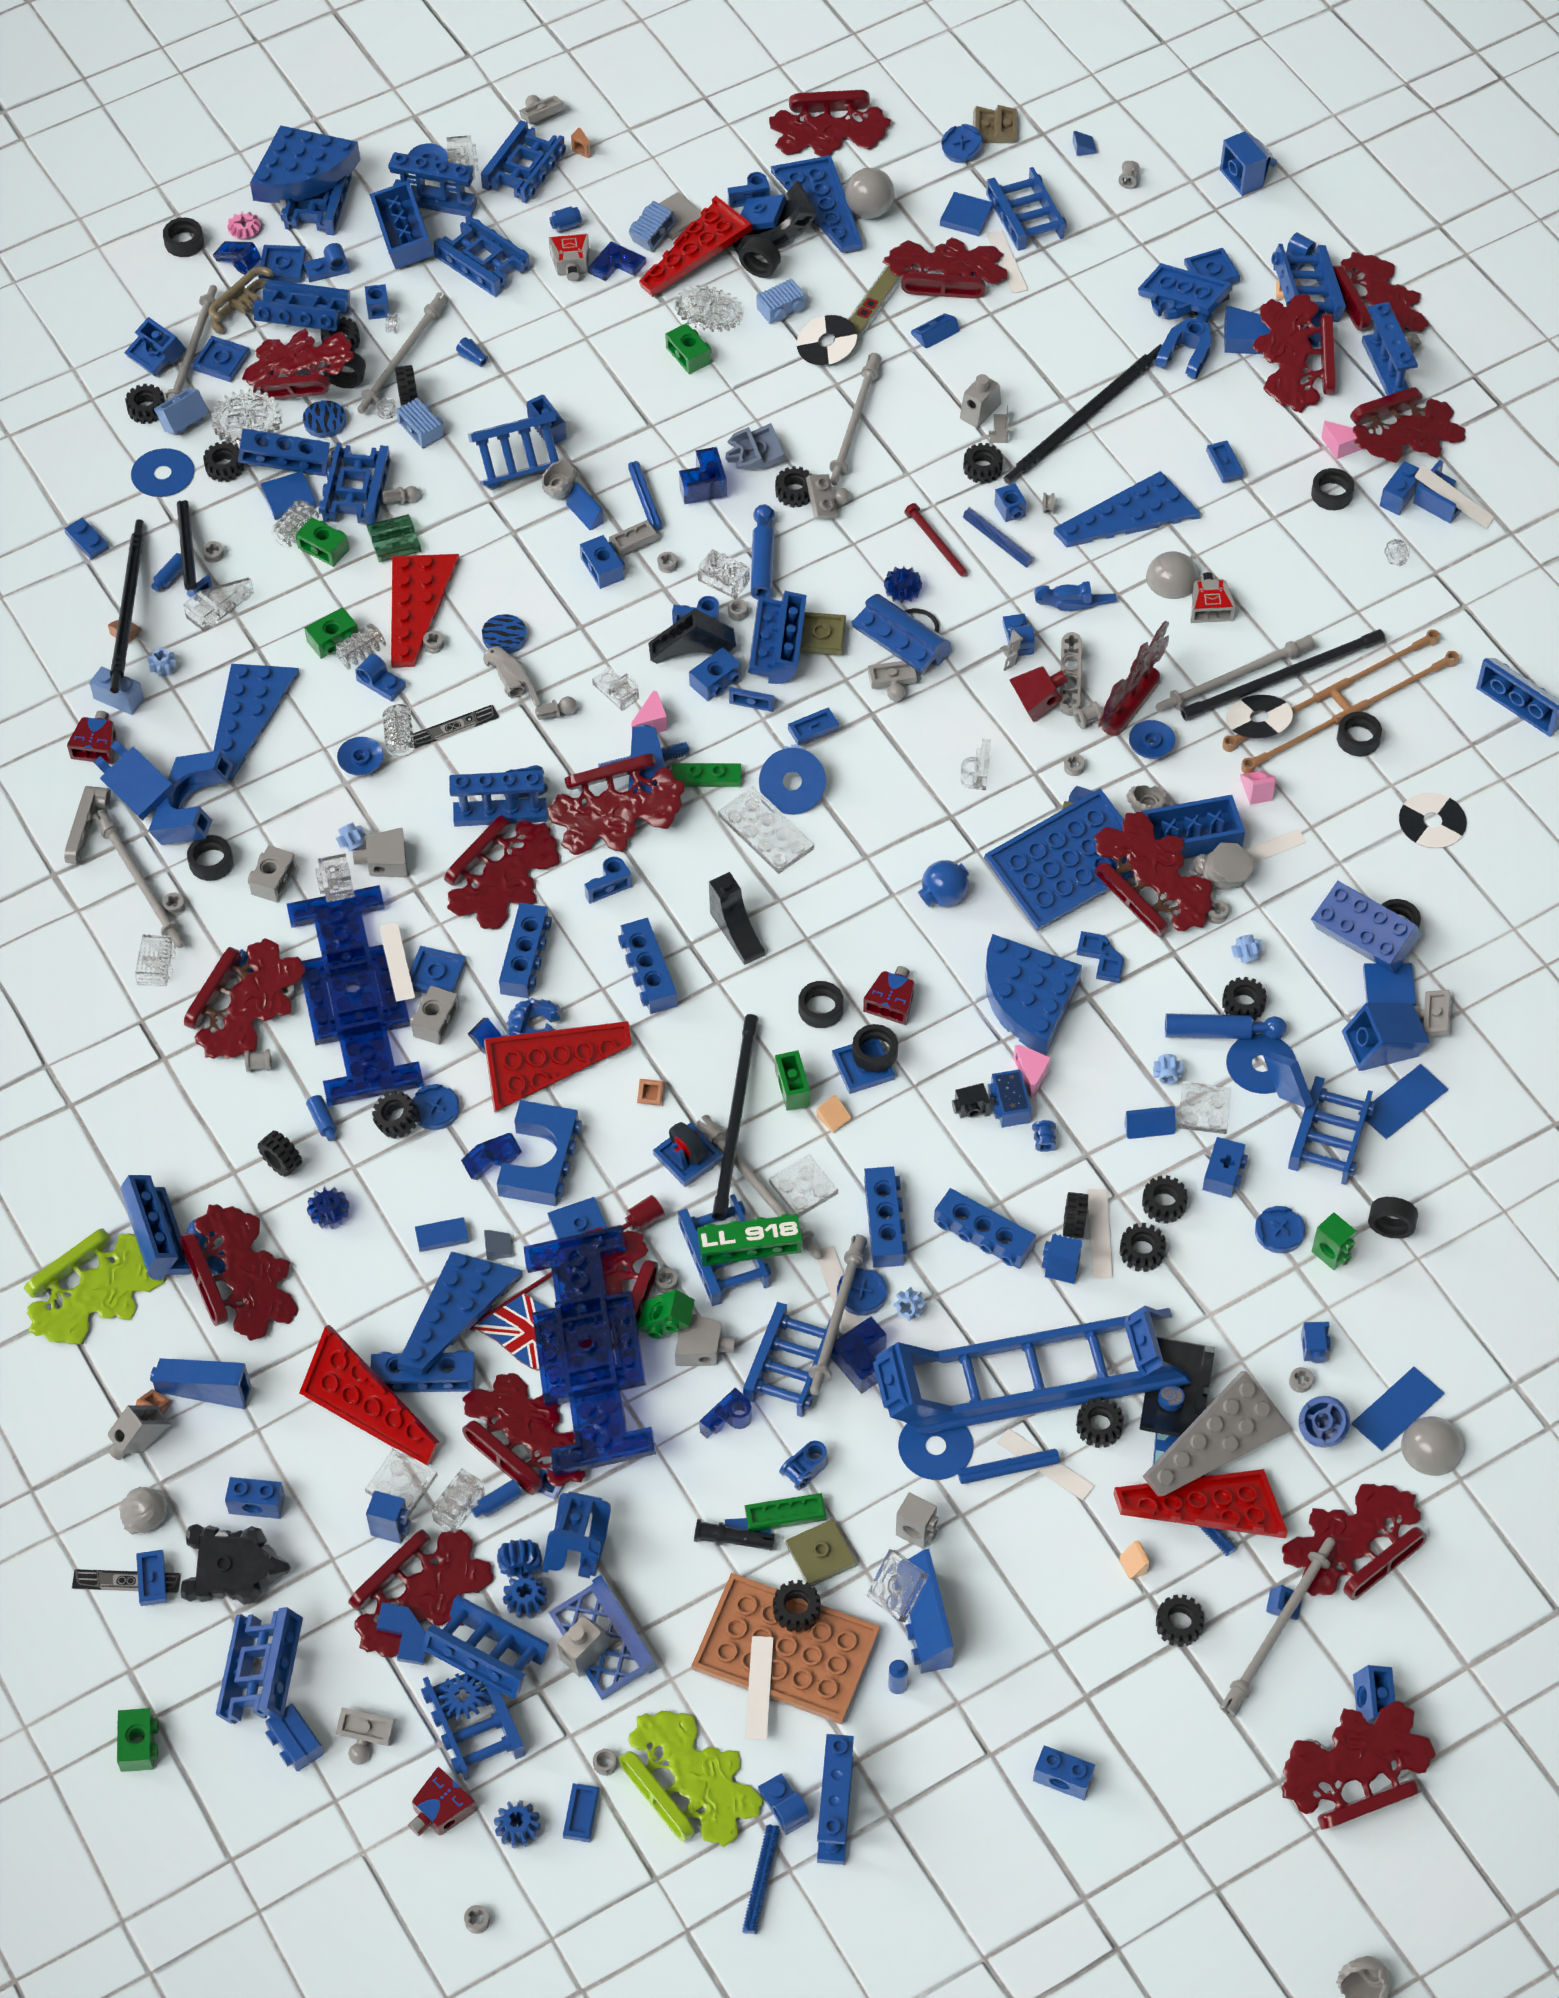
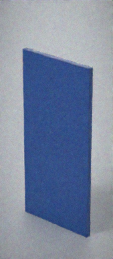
M1419 1064L1374 1100L1372 1116L1367 1115L1365 1121L1387 1140L1447 1092L1448 1088L1425 1067Z
M1413 1366L1357 1417L1351 1425L1379 1450L1383 1451L1445 1393Z

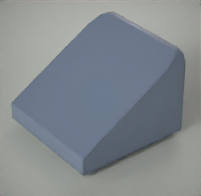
M484 1230L487 1260L512 1257L510 1233Z

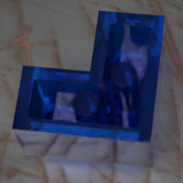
M711 447L695 450L696 468L679 471V488L684 504L727 497V479L718 448Z
M870 1316L835 1340L830 1358L861 1394L878 1383L873 1362L876 1361L874 1356L886 1349L887 1334Z

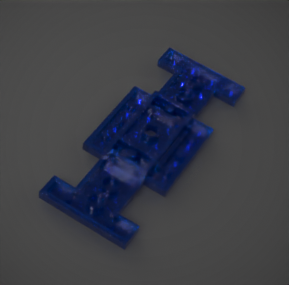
M380 885L287 903L291 928L315 923L322 956L301 961L302 965L305 966V973L301 978L315 1046L339 1041L347 1075L323 1081L327 1105L332 1106L380 1096L386 1093L390 1094L392 1091L399 1092L423 1087L424 1082L419 1061L394 1065L387 1031L409 1027L410 1019L406 1001L396 1002L384 946L382 944L369 947L362 918L364 913L385 909ZM351 985H357L360 987L355 992H349L347 990V988Z
M613 1226L524 1246L525 1264L528 1273L552 1269L556 1302H554L555 1308L532 1312L544 1404L546 1407L570 1402L575 1444L550 1449L555 1477L656 1455L652 1427L627 1432L622 1390L646 1385L633 1294L631 1291L607 1295L602 1257L626 1251L622 1226ZM584 1340H593L589 1348L583 1349L580 1347Z

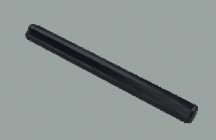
M179 500L177 502L183 580L185 589L189 591L197 588L190 509L187 500Z

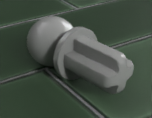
M408 486L405 489L398 487L396 490H387L381 493V500L384 504L398 503L402 505L405 501L415 503L420 499V491L415 486Z
M566 696L558 704L556 700H552V703L537 706L535 713L538 720L553 716L559 718L560 712L566 715L574 713L577 709V702L574 698Z

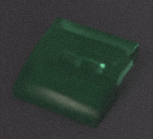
M409 514L366 525L379 563L391 560L392 556H407L422 552Z

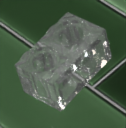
M712 549L698 565V581L736 599L750 582V567L728 557L724 553Z
M461 1468L431 1507L433 1521L448 1531L456 1532L471 1514V1509L477 1506V1500L484 1497L483 1481Z

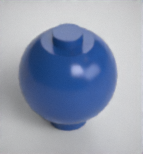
M951 860L934 862L924 872L922 889L918 891V894L928 907L933 904L940 907L954 906L961 902L968 892L969 880L967 876L969 872L962 863L957 865L956 862Z

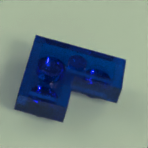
M611 241L589 265L588 273L604 281H607L617 268L636 276L646 264V257Z

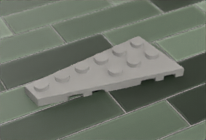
M1241 1371L1143 1475V1478L1157 1496H1164L1291 1429L1247 1371Z

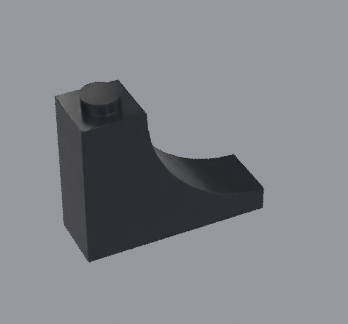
M694 608L648 643L650 661L658 664L671 656L692 652L713 655L722 647L729 652L736 647L734 628Z
M728 872L710 880V914L742 963L746 965L765 956V949L756 936L748 918L741 888L732 874Z

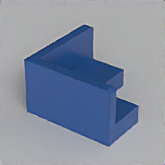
M1439 460L1431 471L1455 487L1456 480L1442 473L1444 462ZM1421 481L1416 486L1413 504L1450 524L1461 512L1456 507V503L1439 495Z

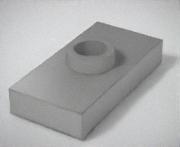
M648 520L609 537V542L613 543L619 557L658 540V534Z

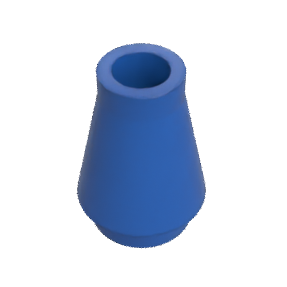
M464 337L456 346V351L460 357L480 367L488 360V356L482 352L471 338Z

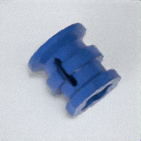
M1042 1120L1032 1124V1130L1035 1132V1150L1049 1152L1056 1149V1141H1054L1056 1133L1053 1131L1056 1129L1055 1122Z

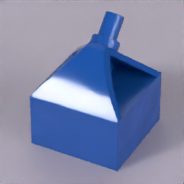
M1245 131L1224 139L1220 171L1241 196L1263 188L1269 166L1274 167L1277 164V160L1273 158L1272 153L1260 140Z

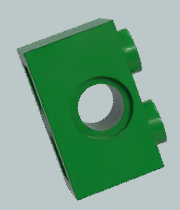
M688 323L665 333L666 349L688 374L711 364L710 354L712 351L707 342L704 343L698 332L692 329Z
M313 517L295 534L298 549L332 567L349 551L348 538L343 531L336 530L328 526L324 521H319Z
M343 607L304 627L306 640L320 659L359 639L357 624Z
M799 1050L775 1055V1072L786 1111L810 1106V1088Z
M1333 1212L1317 1227L1311 1252L1332 1270H1335L1340 1265L1344 1266L1353 1256L1351 1252L1356 1244L1354 1240L1357 1231Z
M674 1289L644 1301L638 1329L645 1332L650 1338L660 1339L690 1327L695 1300Z
M151 1708L118 1710L117 1764L121 1772L154 1769V1760H157L159 1755L158 1744L154 1743V1734L159 1733L158 1717L153 1716ZM144 1736L142 1742L132 1743L136 1737Z

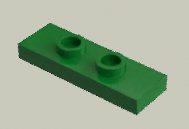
M672 763L673 776L675 780L684 782V787H741V763Z
M822 1493L744 1505L749 1531L757 1532L826 1521Z

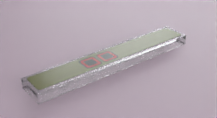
M888 265L884 267L848 318L857 331V341L854 348L901 284V279L904 275L897 276L892 274Z

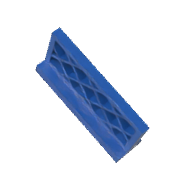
M599 1575L592 1580V1585L548 1613L562 1636L566 1633L565 1628L569 1629L578 1621L580 1613L593 1615L592 1620L595 1622L598 1616L609 1618L610 1623L606 1632L613 1638L622 1639L621 1653L608 1651L607 1648L601 1654L598 1668L590 1666L585 1671L601 1700H604L647 1671L650 1674L657 1670L658 1666L606 1582ZM593 1593L597 1598L595 1609L581 1608L583 1599ZM600 1606L603 1608L605 1612L599 1611ZM566 1610L575 1611L572 1625L561 1623L557 1616ZM613 1627L616 1629V1631H617L618 1633H613V1632H612V1631H613ZM627 1649L629 1650L631 1655L626 1654ZM606 1655L619 1658L616 1671L603 1669ZM624 1659L634 1660L639 1666L638 1669L630 1674L621 1672ZM591 1671L597 1672L595 1677L593 1676ZM601 1673L613 1675V1684L602 1691L599 1686Z

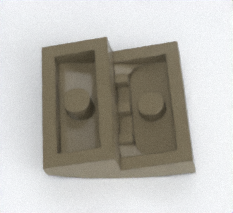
M997 105L995 110L975 106L973 110V126L979 130L983 143L1016 142L1017 109Z

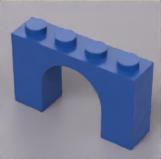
M221 751L176 757L168 780L176 789L157 806L148 830L161 845L206 839L212 819L200 806L183 809L182 807L187 798L199 788L227 782L233 766L229 759Z
M520 1100L514 1120L516 1133L544 1138L550 1141L557 1150L549 1162L538 1167H524L502 1163L496 1183L498 1196L556 1206L558 1197L562 1198L564 1194L565 1183H563L564 1176L568 1177L571 1163L568 1161L570 1155L574 1156L576 1141L574 1139L575 1135H579L581 1132L582 1120H579L578 1110Z

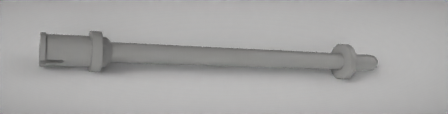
M210 285L207 294L200 296L199 303L202 309L173 389L167 391V400L182 391L209 315V307L216 300L217 287L215 285Z
M438 292L432 302L425 306V315L371 390L364 389L362 391L363 401L357 408L359 413L363 414L370 405H377L379 403L378 394L394 373L395 367L399 366L430 321L439 318L440 311L448 302L445 294L440 299L442 293Z
M877 353L869 354L866 366L862 368L861 375L864 379L838 458L831 461L829 465L830 471L833 472L830 479L833 486L838 484L841 475H845L848 472V465L845 461L871 382L876 380L879 374L878 367L882 358Z
M1307 635L1297 641L1286 642L1284 649L1180 694L1176 690L1170 691V698L1157 703L1155 709L1160 712L1175 706L1177 710L1183 708V702L1285 657L1297 658L1300 653L1315 648V641L1311 635Z
M106 810L97 811L101 818L95 813L93 819L100 827L102 837L110 839L163 925L160 932L161 935L165 938L170 937L177 948H182L184 941L178 933L181 927L178 921H171L118 836L120 831L118 825L112 822Z
M709 1115L702 1116L701 1118L707 1125L698 1120L696 1123L697 1127L701 1129L714 1146H718L724 1152L726 1132L723 1129H719ZM736 1153L735 1167L776 1215L789 1214ZM800 1227L802 1248L805 1247L814 1259H820L822 1252L812 1241L815 1236L812 1231L804 1232Z
M856 1234V1237L855 1235L852 1236L849 1251L844 1255V1261L847 1266L818 1364L811 1366L809 1370V1376L813 1379L810 1387L812 1395L819 1394L822 1383L829 1381L832 1374L827 1366L856 1268L862 1266L864 1262L863 1253L867 1245V1239L863 1235Z
M1332 1537L1325 1539L1318 1553L1310 1552L1308 1554V1558L1311 1561L1310 1566L1240 1680L1232 1681L1230 1684L1231 1690L1219 1706L1225 1714L1230 1711L1229 1716L1234 1717L1244 1698L1249 1697L1251 1694L1250 1683L1320 1568L1328 1569L1330 1567L1327 1557L1335 1545V1540Z

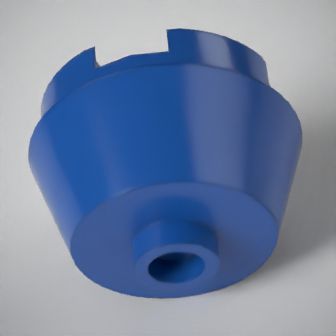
M1315 1397L1303 1406L1298 1420L1299 1429L1304 1439L1316 1447L1328 1448L1335 1446L1346 1437L1349 1431V1412L1345 1405L1334 1397Z

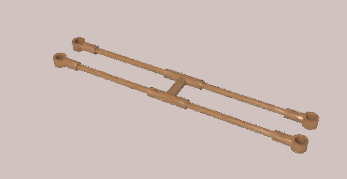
M1434 629L1427 631L1425 637L1413 642L1411 646L1350 678H1345L1319 691L1312 698L1291 708L1292 712L1295 713L1314 702L1318 703L1331 696L1344 711L1268 753L1264 752L1254 758L1243 759L1241 764L1242 772H1254L1255 767L1265 763L1270 757L1333 724H1338L1345 715L1351 712H1361L1369 708L1371 704L1432 672H1437L1447 666H1456L1459 654L1456 651H1448L1443 659L1433 663L1431 667L1353 706L1339 692L1350 686L1354 681L1414 650L1417 651L1427 645L1434 646L1438 644L1440 633ZM1238 734L1226 736L1223 739L1222 748L1227 752H1232L1235 750L1236 745L1249 738Z

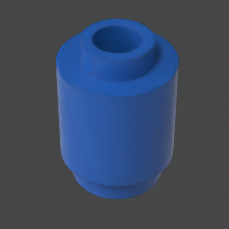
M569 206L553 211L552 216L549 217L552 229H556L557 232L577 227L578 224L582 223L578 207L573 208Z

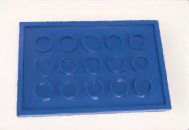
M1100 788L984 855V859L1035 930L1039 931L1109 890L1097 877L1094 869L1100 863L1106 862L1116 870L1117 861L1113 858L1101 857L1097 854V841L1094 836L1105 827L1122 831L1124 819ZM1127 857L1122 858L1121 862L1123 864L1127 861ZM1128 871L1120 875L1127 880L1134 876V873Z

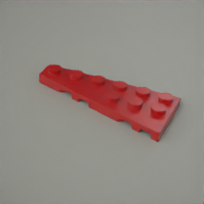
M715 195L712 199V204L700 212L701 216L699 219L692 221L673 242L674 247L670 251L666 250L662 255L663 259L658 264H654L639 280L641 288L654 297L753 230L752 224Z
M459 554L392 556V668L415 667L423 648V637L431 629L430 625L433 618L435 619L442 603L448 582L452 579L453 570L460 560Z
M628 1021L484 1039L494 1112L630 1047L632 1044Z

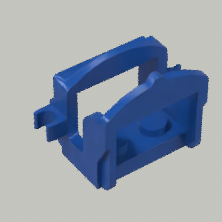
M570 1491L560 1495L555 1528L549 1532L542 1572L548 1573L549 1570L559 1571L563 1569L567 1551L573 1550L581 1553L578 1576L589 1579L590 1576H596L607 1536L611 1513L610 1503L602 1500V1498ZM592 1513L589 1537H586L584 1535L590 1514Z

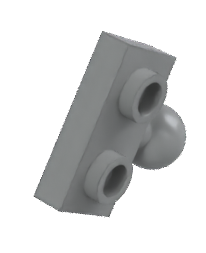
M530 95L525 100L526 107L519 110L523 120L529 124H535L545 117L557 115L559 111L565 109L564 101L555 95L542 101L538 96Z
M829 474L809 475L806 477L814 519H834L838 516L835 503L845 505L850 499L848 490L837 488L833 492Z
M903 661L868 665L871 688L888 687L887 695L892 701H900L904 698L905 688L902 685L917 683L915 669Z
M1450 990L1425 992V1010H1421L1417 1006H1414L1420 1021L1424 1019V1030L1427 1037L1449 1036L1451 1016Z
M342 1707L336 1735L357 1739L356 1744L352 1745L348 1752L350 1761L356 1765H362L368 1761L370 1757V1750L367 1746L368 1742L390 1746L396 1719Z

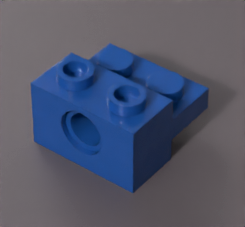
M148 317L134 332L138 337L124 353L129 359L156 377L168 362L174 365L187 349L177 336Z

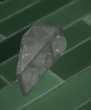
M248 577L199 591L183 604L186 618L203 632L207 631L210 627L215 626L224 616L233 612L243 601L251 597L254 593L251 579Z

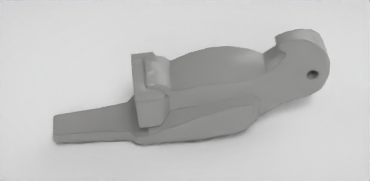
M498 646L489 648L484 653V663L486 666L494 665L497 667L498 675L505 685L504 691L508 697L513 699L523 695V692L526 691L529 693L535 707L540 706L534 687L521 662Z

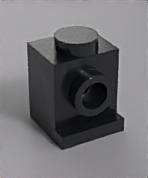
M984 1083L955 1090V1100H952V1108L955 1114H959L960 1118H972L980 1113H984L985 1117L990 1116L991 1102Z

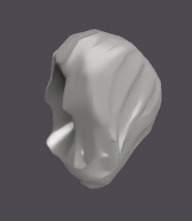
M563 457L561 461L552 463L543 473L542 488L551 498L561 499L570 494L577 477L576 469L571 460Z
M1146 785L1133 786L1128 794H1126L1128 803L1131 804L1134 812L1166 807L1171 802L1165 790L1157 786L1151 788Z
M139 1487L131 1490L119 1507L120 1519L122 1524H124V1529L132 1535L136 1533L146 1534L155 1530L163 1523L167 1516L168 1501L163 1493L156 1489Z
M1371 1956L1357 1958L1344 1965L1341 1971L1338 1972L1339 1975L1336 1983L1339 1985L1338 1988L1341 1989L1340 1992L1345 1995V1998H1387L1389 1995L1391 1974L1383 1962Z

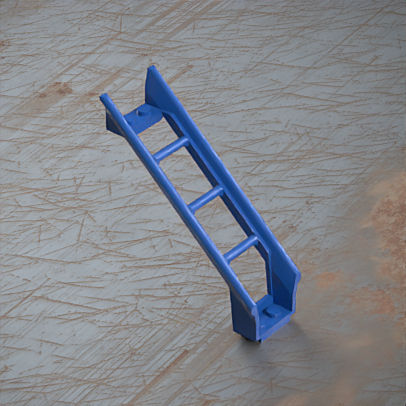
M1146 1305L1127 1316L940 1351L897 1342L876 1355V1361L873 1362L884 1408L888 1409L891 1418L913 1426L920 1435L1082 1405L1083 1403L1087 1404L1091 1398L1095 1402L1096 1397H1101V1401H1103L1105 1397L1114 1399L1161 1390V1388L1167 1385L1182 1386L1192 1383L1189 1374L1175 1365L1163 1361L1152 1321L1171 1318L1170 1308L1156 1310ZM1126 1328L1138 1371L1108 1376L1097 1335ZM1085 1337L1089 1342L1098 1376L1096 1379L1045 1388L1034 1346ZM1022 1349L1026 1354L1034 1384L1033 1391L981 1400L971 1358ZM959 1361L962 1364L971 1398L969 1403L950 1406L921 1399L914 1366L932 1362L949 1363Z

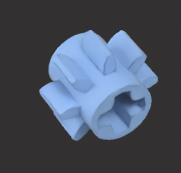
M166 648L153 650L152 656L147 657L150 672H156L159 677L170 675L172 668L177 667L174 652L168 653Z
M351 822L338 829L340 836L336 837L340 848L347 847L348 851H351L364 844L362 837L366 836L362 825L355 826L354 822Z
M1253 934L1236 938V945L1231 946L1233 956L1240 958L1241 962L1256 960L1259 958L1258 953L1263 951L1261 940L1254 939Z
M1164 1054L1158 1058V1061H1154L1153 1076L1154 1078L1159 1077L1161 1083L1173 1084L1178 1081V1077H1182L1183 1063L1182 1061H1177L1176 1056Z
M909 1287L905 1293L900 1291L896 1295L899 1300L893 1306L897 1307L898 1316L907 1317L908 1321H910L914 1315L920 1317L924 1313L921 1308L927 1302L923 1301L921 1291L916 1292L913 1291L912 1287Z

